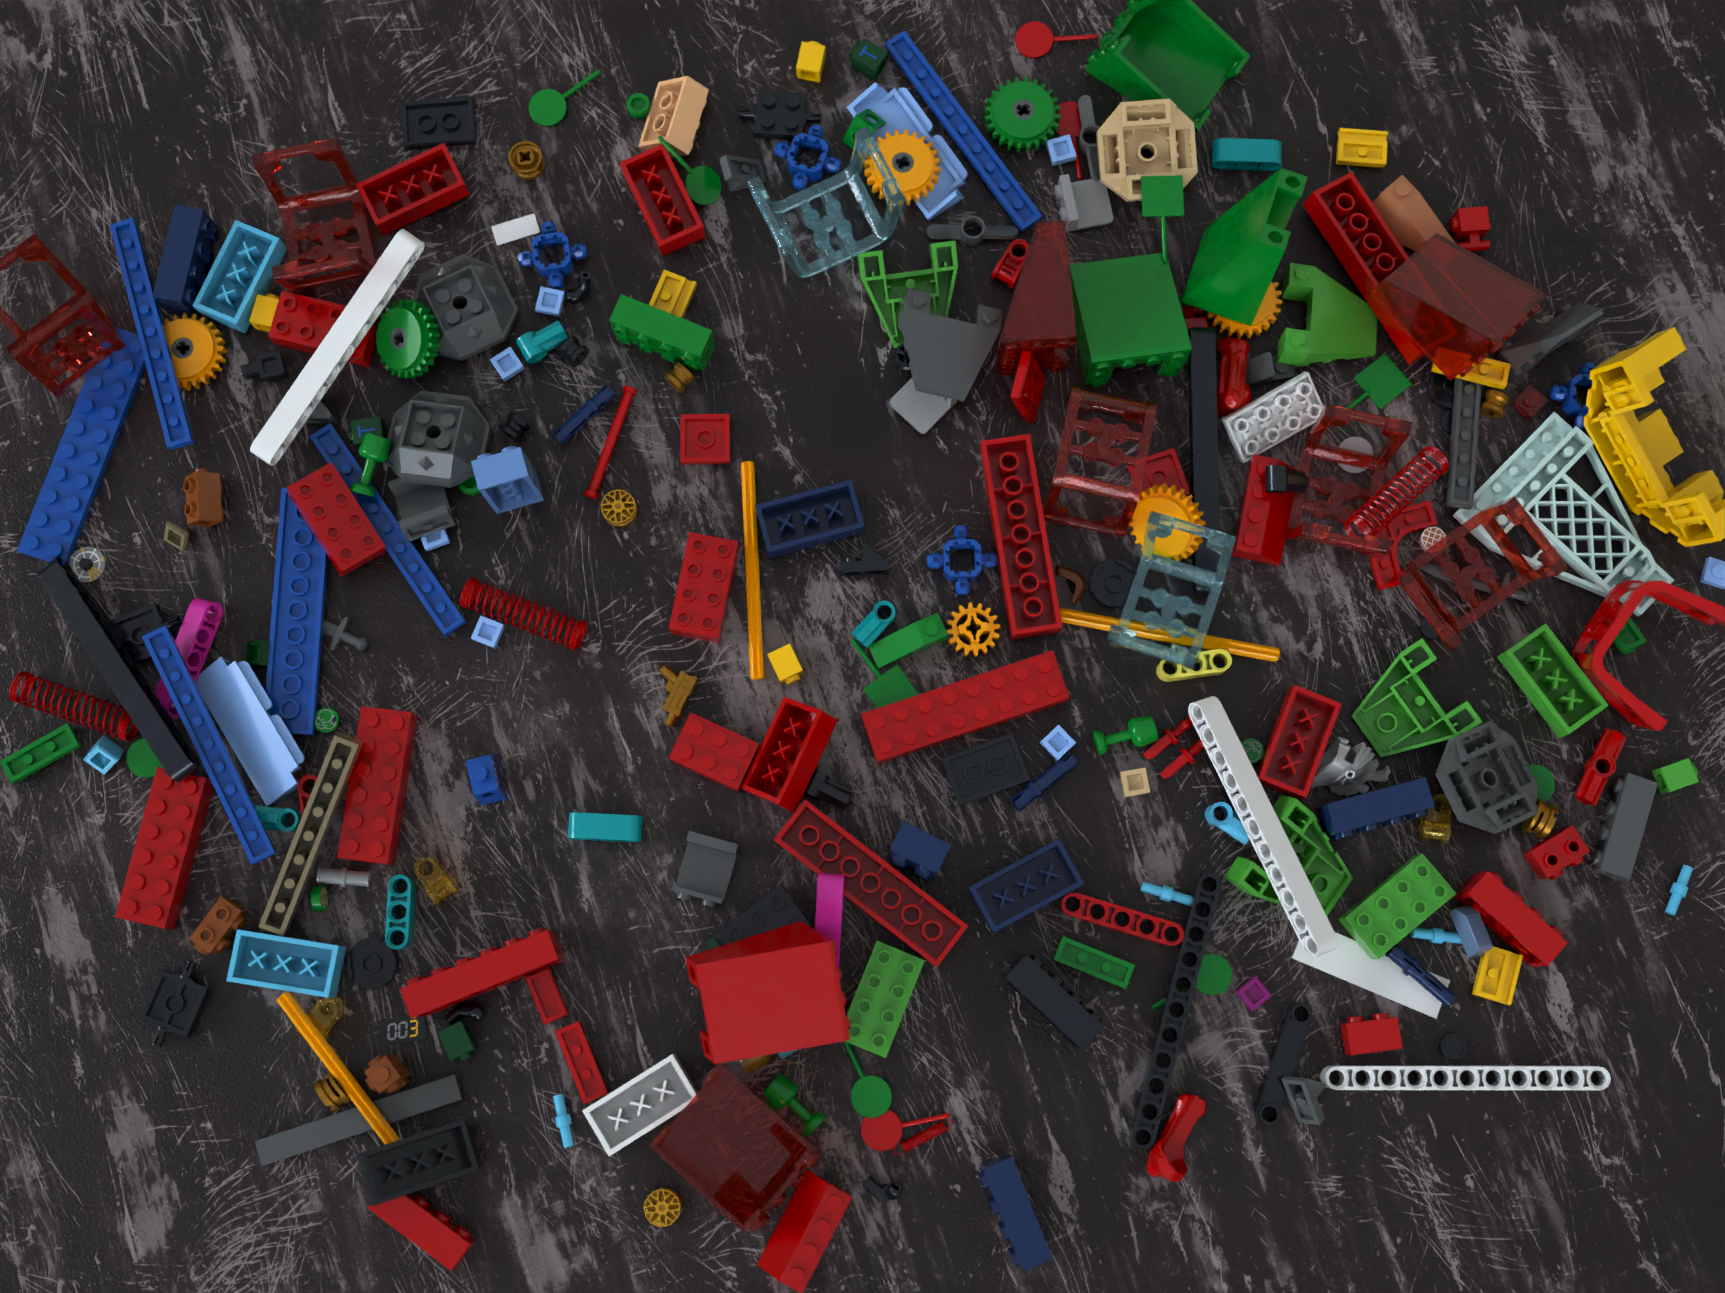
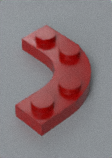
M1431 501L1410 505L1403 509L1402 513H1399L1396 518H1392V522L1387 523L1386 528H1382L1381 533H1377V536L1370 542L1369 561L1378 591L1404 584L1397 560V546L1404 535L1428 527H1434L1438 524Z

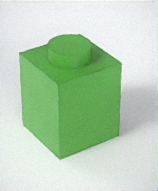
M1689 758L1651 771L1655 781L1658 783L1657 786L1661 794L1699 782L1697 768L1690 762Z

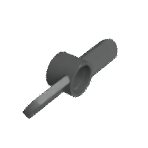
M1083 95L1078 100L1082 126L1078 146L1083 153L1087 154L1090 176L1093 180L1100 181L1097 143L1088 144L1083 140V137L1087 135L1096 137L1100 127L1096 122L1093 99L1088 95Z
M968 216L963 220L962 224H931L927 228V235L931 239H960L965 244L974 246L981 243L983 239H1015L1018 237V229L1014 226H985L984 221L980 217ZM969 225H975L980 228L981 233L977 236H969L965 233L964 229Z

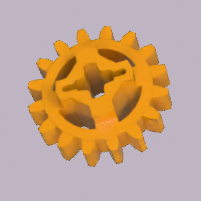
M969 602L968 609H964L960 605L958 608L959 614L954 611L951 613L954 621L947 620L946 625L952 627V629L946 630L948 636H952L948 642L949 645L956 643L955 651L958 652L963 649L965 657H967L969 652H973L974 657H977L978 651H982L986 655L988 652L987 646L990 648L995 647L992 639L998 640L1000 636L994 632L1000 629L999 624H994L997 620V615L990 617L991 608L983 611L981 610V603L978 604L977 608H973L972 603ZM977 615L983 617L987 622L980 621ZM967 616L966 622L963 625L957 626L959 620ZM971 620L974 628L979 629L976 632L975 639L971 631H967L969 630ZM989 634L987 640L982 644H979V639L982 637V635ZM959 638H965L969 645L963 643Z

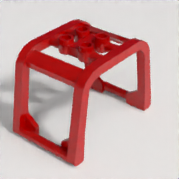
M1626 580L1617 584L1607 594L1573 644L1570 655L1604 700L1626 721L1638 727L1660 731L1668 721L1635 697L1605 670L1603 665L1605 652L1645 595L1677 609L1704 625H1713L1717 622L1725 626V607L1664 581L1642 582L1640 580ZM1632 591L1624 603L1619 601L1626 592ZM1592 639L1597 641L1591 654H1585L1584 651Z

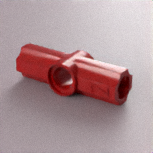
M1608 728L1603 730L1591 758L1585 763V772L1573 797L1578 801L1596 806L1609 776L1615 772L1616 760L1626 741V737L1622 733ZM1597 761L1603 764V773L1596 769Z

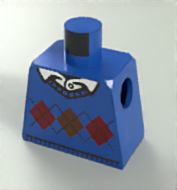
M497 753L466 760L473 795L481 805L507 799Z

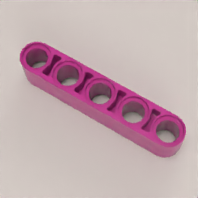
M196 598L190 603L175 640L195 684L223 615V608L219 603L202 598ZM160 678L155 695L171 718H180L162 678Z
M818 873L815 930L830 938L836 944L837 955L835 958L836 964L839 967L844 874Z

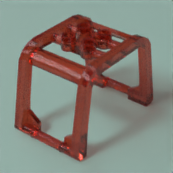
M337 138L252 155L253 166L278 205L289 263L272 266L274 280L291 293L298 294L303 293L306 288L359 277L366 278L375 265V258L365 205L356 186L358 180ZM313 153L316 160L335 162L346 185L287 197L274 172L282 168L281 159ZM352 200L355 218L343 220L335 217L330 222L320 224L312 222L304 229L295 230L293 212ZM357 228L359 240L349 243L345 240L336 241L333 234L343 237L347 234L348 229ZM310 238L314 242L321 241L323 246L314 245L310 251L299 253L297 240ZM312 260H314V261L316 262V263H311V264H307V265H302V264H301L302 262H307V261H312ZM348 266L354 268L351 270L304 279L305 275H310L314 273L329 271Z
M34 233L0 258V272L19 257H22L26 263L45 260L76 295L27 332L1 306L0 322L17 338V340L6 347L10 355L59 398L67 392L66 388L115 351L120 352L127 344L92 295ZM84 318L88 321L86 324L77 325L71 333L63 339L57 340L53 344L52 350L45 355L39 349L40 345L75 319ZM96 329L99 334L94 337L92 332ZM108 341L111 346L103 351L101 345ZM60 356L62 358L61 363L52 368L50 363ZM89 356L94 358L83 366V361ZM67 370L74 373L63 382L59 378Z
M1072 385L1065 405L1067 414L1055 471L1043 509L1044 520L1124 537L1140 495L1157 412V402L1147 400L1145 403L1083 391L1082 386ZM1090 409L1123 415L1124 421L1143 424L1141 432L1129 430L1128 426L1124 423L1114 426L1104 424L1099 418H1093L1090 421L1076 418L1078 411L1089 413ZM1074 429L1086 431L1091 437L1101 436L1098 445L1093 442H1089L1085 446L1071 443ZM1113 440L1118 443L1126 440L1138 442L1136 457L1125 455L1120 448L1109 450ZM1069 453L1080 455L1088 462L1098 460L1107 462L1112 467H1118L1121 464L1134 467L1130 487L1065 473ZM1061 488L1125 501L1120 516H1103L1102 522L1068 516L1069 509L1057 504Z
M1326 404L1305 440L1298 471L1305 472V475L1308 477L1312 458L1372 470L1373 476L1370 490L1359 488L1354 482H1337L1331 477H1323L1322 479L1309 477V487L1316 488L1321 495L1329 493L1331 495L1328 498V502L1320 500L1315 503L1304 500L1305 492L1300 494L1293 493L1286 531L1287 540L1294 542L1307 540L1358 551L1360 556L1368 558L1387 555L1391 543L1389 539L1361 534L1362 539L1329 532V526L1306 521L1299 525L1302 510L1312 512L1316 518L1332 517L1344 524L1345 520L1355 513L1354 509L1349 505L1341 507L1344 499L1352 500L1358 497L1369 500L1371 496H1374L1381 489L1387 466L1400 446L1410 436L1412 422ZM1350 420L1382 426L1381 434L1389 438L1379 456L1319 444L1318 442L1329 426H1347ZM1376 497L1378 502H1380V497ZM1371 502V505L1378 509L1376 503ZM1366 507V510L1373 514L1371 508ZM1361 513V516L1368 519L1365 513ZM1369 515V517L1376 523V520L1371 515ZM1364 520V522H1365L1371 529H1373L1372 526H1371L1367 521Z
M1513 496L1486 507L1419 554L1399 570L1397 580L1451 651L1463 643L1459 638V633L1468 625L1531 581L1558 576L1568 566L1520 502ZM1504 514L1515 526L1523 524L1543 551L1538 555L1542 565L1531 568L1494 517ZM1480 524L1520 575L1504 587H1501L1495 579V571L1487 567L1480 558V551L1475 547H1471L1464 537ZM1453 543H1456L1461 549L1462 558L1466 562L1471 563L1462 567L1460 572L1459 566L1451 562L1443 552ZM1434 557L1442 567V574L1450 578L1457 587V594L1460 597L1466 598L1473 608L1458 620L1453 617L1418 570ZM1476 573L1477 578L1481 582L1486 583L1494 593L1483 602L1475 595L1474 586L1466 582L1468 579H1473Z

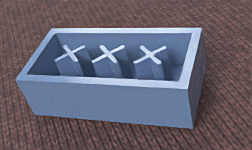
M509 446L502 449L501 453L494 455L485 453L479 455L476 460L471 461L478 490L497 514L544 501L537 472L521 447Z

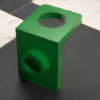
M865 109L855 115L842 141L858 154H862L874 131L883 127L886 121L870 109ZM866 116L873 118L876 123L869 121Z

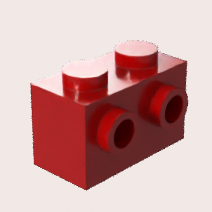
M1570 825L1563 827L1522 854L1539 879L1549 878L1551 881L1564 873L1562 869L1569 864L1571 867H1574L1585 860L1583 856L1590 852L1574 826Z
M1389 1012L1373 1014V1019L1364 1020L1363 1016L1347 1017V1023H1340L1345 1055L1403 1049L1398 1017H1389Z

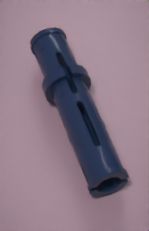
M605 384L592 398H587L585 404L559 429L552 433L553 437L563 446L596 414L599 415L601 413L600 410L616 397V394Z
M1068 752L1033 782L1030 780L1021 792L1011 798L1010 801L1013 806L1021 812L1036 798L1040 799L1048 788L1079 765L1077 760Z
M1398 944L1386 952L1385 956L1397 964L1405 976H1411L1425 990L1439 1000L1443 1006L1447 1007L1454 1001L1456 994L1422 967L1416 957L1412 958Z

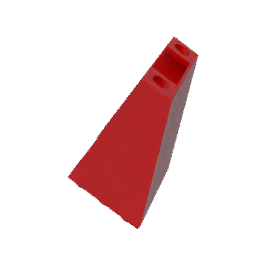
M798 921L685 957L689 980L700 990L707 1031H700L704 1056L714 1064L850 1040L848 1030L851 1028L849 1018L845 1014L844 1005H846V997L840 986L842 974L836 964L837 947L834 941L805 923Z

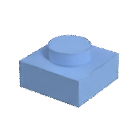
M1070 134L1047 141L1046 146L1052 166L1076 160L1077 156Z
M541 286L535 307L536 312L560 317L565 292Z
M511 347L490 359L504 382L525 369Z
M446 529L421 537L426 551L450 543Z
M1712 557L1706 558L1700 582L1725 589V561Z
M480 615L471 639L496 649L505 625Z
M1057 725L1040 744L1058 761L1076 742L1060 725Z

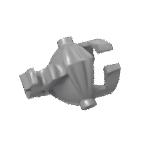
M1338 736L1323 754L1310 788L1329 786L1331 792L1336 793L1338 796L1345 795L1349 797L1352 794H1357L1358 791L1365 794L1369 790V786L1365 784L1367 780L1375 782L1387 781L1391 771L1389 766H1385L1381 771L1376 770L1379 766L1378 760H1372L1375 754L1371 753L1370 747H1366V743H1359L1351 748L1347 745L1349 739Z

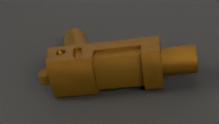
M664 665L659 672L668 680L666 691L670 692L662 708L668 712L664 724L673 728L677 718H681L683 709L689 697L691 698L698 682L697 676H689L682 670L678 676L667 665Z

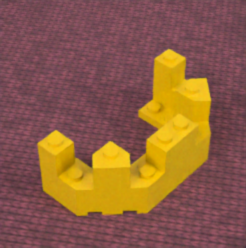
M1675 327L1656 333L1636 347L1617 353L1590 371L1589 379L1592 380V387L1587 392L1586 406L1589 409L1588 414L1584 416L1583 425L1630 511L1636 515L1644 514L1650 518V524L1665 534L1671 532L1678 537L1677 542L1685 547L1718 542L1725 538V499L1722 500L1724 490L1713 470L1695 473L1674 487L1663 465L1684 452L1678 438L1673 433L1661 408L1646 412L1636 418L1634 409L1648 406L1654 402L1650 391L1665 382L1659 367L1686 350L1681 336Z

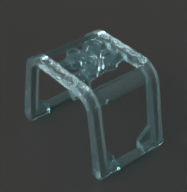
M868 127L856 131L851 160L845 170L782 200L771 202L759 176L746 183L784 259L797 277L800 278L820 273L856 256L857 253H863L884 242L893 234L906 201ZM871 155L885 180L882 182V191L887 203V209L883 221L859 176L865 158ZM846 183L849 184L873 231L872 235L857 242L851 233V223L845 220L841 212L840 202L834 199L830 192ZM822 195L826 203L827 215L820 220L819 213L812 209L809 201ZM799 205L804 213L805 225L814 234L816 247L822 249L825 257L811 263H807L782 214ZM834 227H836L838 237L844 239L847 245L835 252L830 245V235L828 233Z
M1151 511L1147 521L1142 556L1118 626L1112 624L1107 639L1110 647L1118 650L1121 647L1181 665L1184 671L1194 673L1225 581L1237 537ZM1174 528L1208 539L1206 546L1220 554L1216 573L1153 554L1157 535H1172ZM1152 569L1210 587L1211 590L1206 605L1202 606L1192 603V600L1187 596L1177 597L1168 594L1166 590L1161 588L1154 591L1143 587L1148 570ZM1139 596L1152 600L1153 605L1158 608L1163 607L1161 609V617L1154 611L1144 613L1135 610ZM1175 609L1180 615H1187L1191 612L1202 616L1198 629L1185 626L1180 619H1174ZM1131 619L1144 623L1148 630L1160 629L1166 631L1173 638H1179L1182 635L1194 639L1192 647L1189 649L1172 644V647L1169 648L1137 638V632L1128 629Z

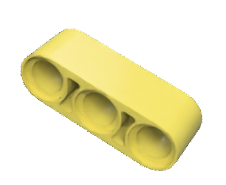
M1224 649L1164 657L1156 667V674L1164 682L1223 674L1231 666L1232 658L1228 651ZM1213 657L1222 658L1224 667H1216L1213 663ZM1188 661H1197L1200 666L1199 671H1192L1188 667ZM1163 664H1172L1175 668V673L1172 675L1165 673Z

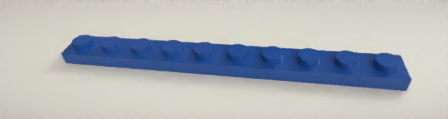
M905 30L885 42L886 50L1020 231L1023 233L1041 221L1043 217Z
M132 217L110 224V229L166 445L172 451L195 442L158 302L152 297L154 285L138 224Z
M331 423L309 436L328 464L333 463L349 489L352 483L360 482L363 469ZM371 481L370 486L375 490L374 497L351 491L385 544L387 552L443 635L448 636L467 623L412 541H407L400 529L399 522Z
M165 625L141 636L250 863L254 865L276 854L274 845L169 628Z

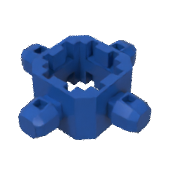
M814 124L811 126L808 135L800 133L794 136L791 146L785 142H777L774 152L783 159L787 157L788 169L791 175L794 176L793 188L797 190H804L808 180L815 182L821 179L825 169H827V172L832 173L840 171L842 161L834 156L829 157V146L825 139H822V126ZM805 146L809 147V150H820L819 162L816 164V167L812 166L811 169L804 164L797 165L795 161L798 151L800 152L801 148L805 149Z
M548 221L542 225V235H537L531 242L533 252L529 250L523 251L518 254L520 266L531 267L534 264L538 274L549 279L552 289H560L564 285L563 276L569 275L574 269L573 258L579 260L588 255L585 244L579 243L571 246L568 237L562 232H557L553 221ZM557 244H560L561 247H564L565 261H561L559 265L557 263L549 264V266L542 264L541 250L545 249V246L556 247Z
M1584 362L1580 367L1579 374L1566 385L1552 386L1549 397L1553 400H1563L1562 410L1567 416L1576 417L1575 426L1582 431H1587L1583 422L1589 408L1585 405L1580 407V404L1576 403L1577 399H1574V396L1576 395L1577 387L1575 386L1592 387V380L1589 379L1590 371L1596 368V366L1591 362Z
M958 525L954 529V539L956 540H949L943 546V555H939V553L927 555V567L931 569L943 567V576L950 582L957 581L955 582L957 595L966 596L970 592V582L968 581H975L980 576L982 566H985V568L997 566V554L993 552L981 554V545L975 539H969L967 526ZM953 549H969V551H973L974 570H971V572H954V570H950L949 552L953 551Z

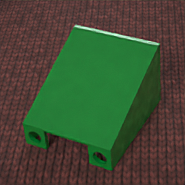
M1128 0L1126 3L1128 8L1124 13L1121 12L1113 21L1115 26L1111 31L1109 30L1103 35L1100 40L1101 46L1093 50L1088 56L1087 60L1089 62L1084 70L1132 101L1171 99L1177 105L1176 107L1194 123L1195 132L1198 131L1211 113L1206 107L1225 80L1240 72L1250 58V55L1191 0Z
M1280 168L1208 225L1204 230L1181 302L1251 326L1285 252L1291 233L1285 230L1298 199L1303 194L1308 177Z
M1162 253L1069 265L1067 280L1084 385L1091 384L1093 387L1105 385L1106 382H1109L1114 367L1117 366L1128 369L1140 363H1146V365L1159 364L1156 369V375L1164 374V377L1176 376L1179 374L1178 372H1181L1192 350L1168 258L1167 262H1163Z

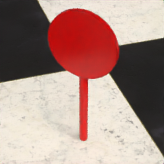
M1029 22L1017 31L1015 44L1022 55L1028 58H1039L1050 51L1053 42L1097 39L1098 34L1053 37L1052 31L1047 25L1041 22Z
M1064 102L1058 105L1061 107L1060 113H1058L1061 115L1060 122H1058V130L1055 132L1060 136L1070 134L1077 156L1075 160L1078 180H1082L1076 138L1080 136L1082 130L1078 103Z
M887 1110L879 1117H865L861 1125V1135L864 1142L870 1148L877 1151H887L895 1147L900 1141L902 1128L950 1117V1114L944 1113L901 1123L899 1117L894 1112Z

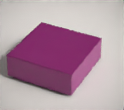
M1256 975L1235 991L1251 1012L1255 1011L1272 997V994Z

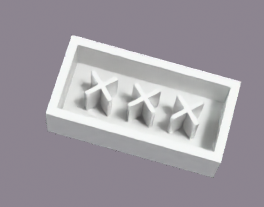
M674 1053L582 1111L608 1156H611L702 1097Z

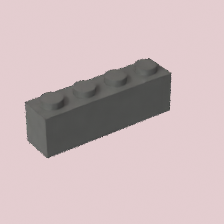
M1631 773L1619 775L1615 779L1612 786V791L1614 792L1613 799L1608 803L1605 810V815L1607 816L1606 823L1601 827L1598 834V839L1600 840L1599 847L1594 851L1591 858L1593 872L1619 881L1630 880L1658 785L1657 782Z

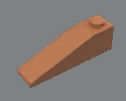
M1403 175L1388 186L1372 202L1403 248L1407 247L1418 253L1419 257L1443 270L1463 254L1459 252L1458 246L1419 191Z

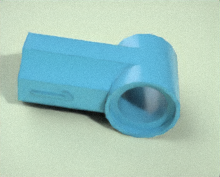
M1217 802L1206 808L1205 818L1210 825L1217 826L1241 844L1246 845L1250 839L1237 812L1232 810L1229 804ZM1216 807L1221 808L1224 812V817L1221 821L1214 817V809Z

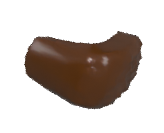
M1057 565L1055 567V575L1066 578L1076 585L1072 599V605L1075 606L1085 589L1084 578L1070 568Z

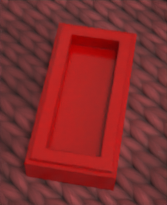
M550 967L525 977L544 1025L569 1015Z

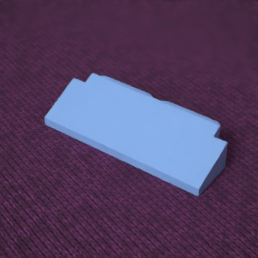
M875 82L847 106L853 117L865 109H870L886 121L883 127L874 131L870 139L876 145H878L877 138L881 137L884 140L886 132L893 136L895 130H898L899 134H903L905 129L908 130V135H912L914 131L917 132V138L919 139L925 136V144L933 143L931 151L937 150L936 158L941 160L940 166H938L941 168L940 175H937L939 181L938 184H934L933 192L927 190V198L920 195L919 203H916L928 220H932L964 199L958 188L966 184L967 170L942 136H932L930 134L933 124L908 89L904 87L900 89L894 88L888 93L884 86ZM866 116L869 121L876 123L873 118Z
M221 656L199 675L196 686L265 805L271 807L298 790L299 780L295 779L293 773L302 768L300 764L304 762L305 758L282 718L278 715L271 716L268 710L272 707V701L249 663L245 661L230 663L229 660Z

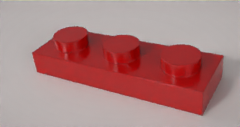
M577 1021L555 1031L583 1104L608 1094V1089L581 1022Z

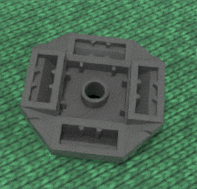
M465 254L419 274L412 300H416L419 303H424V307L430 309L429 315L435 316L434 322L438 324L437 330L440 334V347L437 350L438 356L464 361L505 341L519 314V310L498 268ZM459 303H467L465 308L456 309Z
M421 390L393 414L387 438L391 440L389 457L385 462L402 482L452 488L471 477H475L471 461L476 460L479 455L487 453L492 430L469 396ZM433 435H439L437 438H431Z
M1489 721L1448 740L1435 775L1445 793V799L1449 801L1459 822L1496 834L1538 814V805H1536L1538 796L1537 782L1515 739L1511 735L1498 728V725L1493 721Z

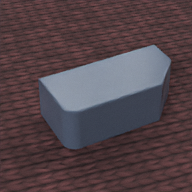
M1467 905L1455 908L1449 912L1468 958L1482 955L1492 949V942L1478 911Z

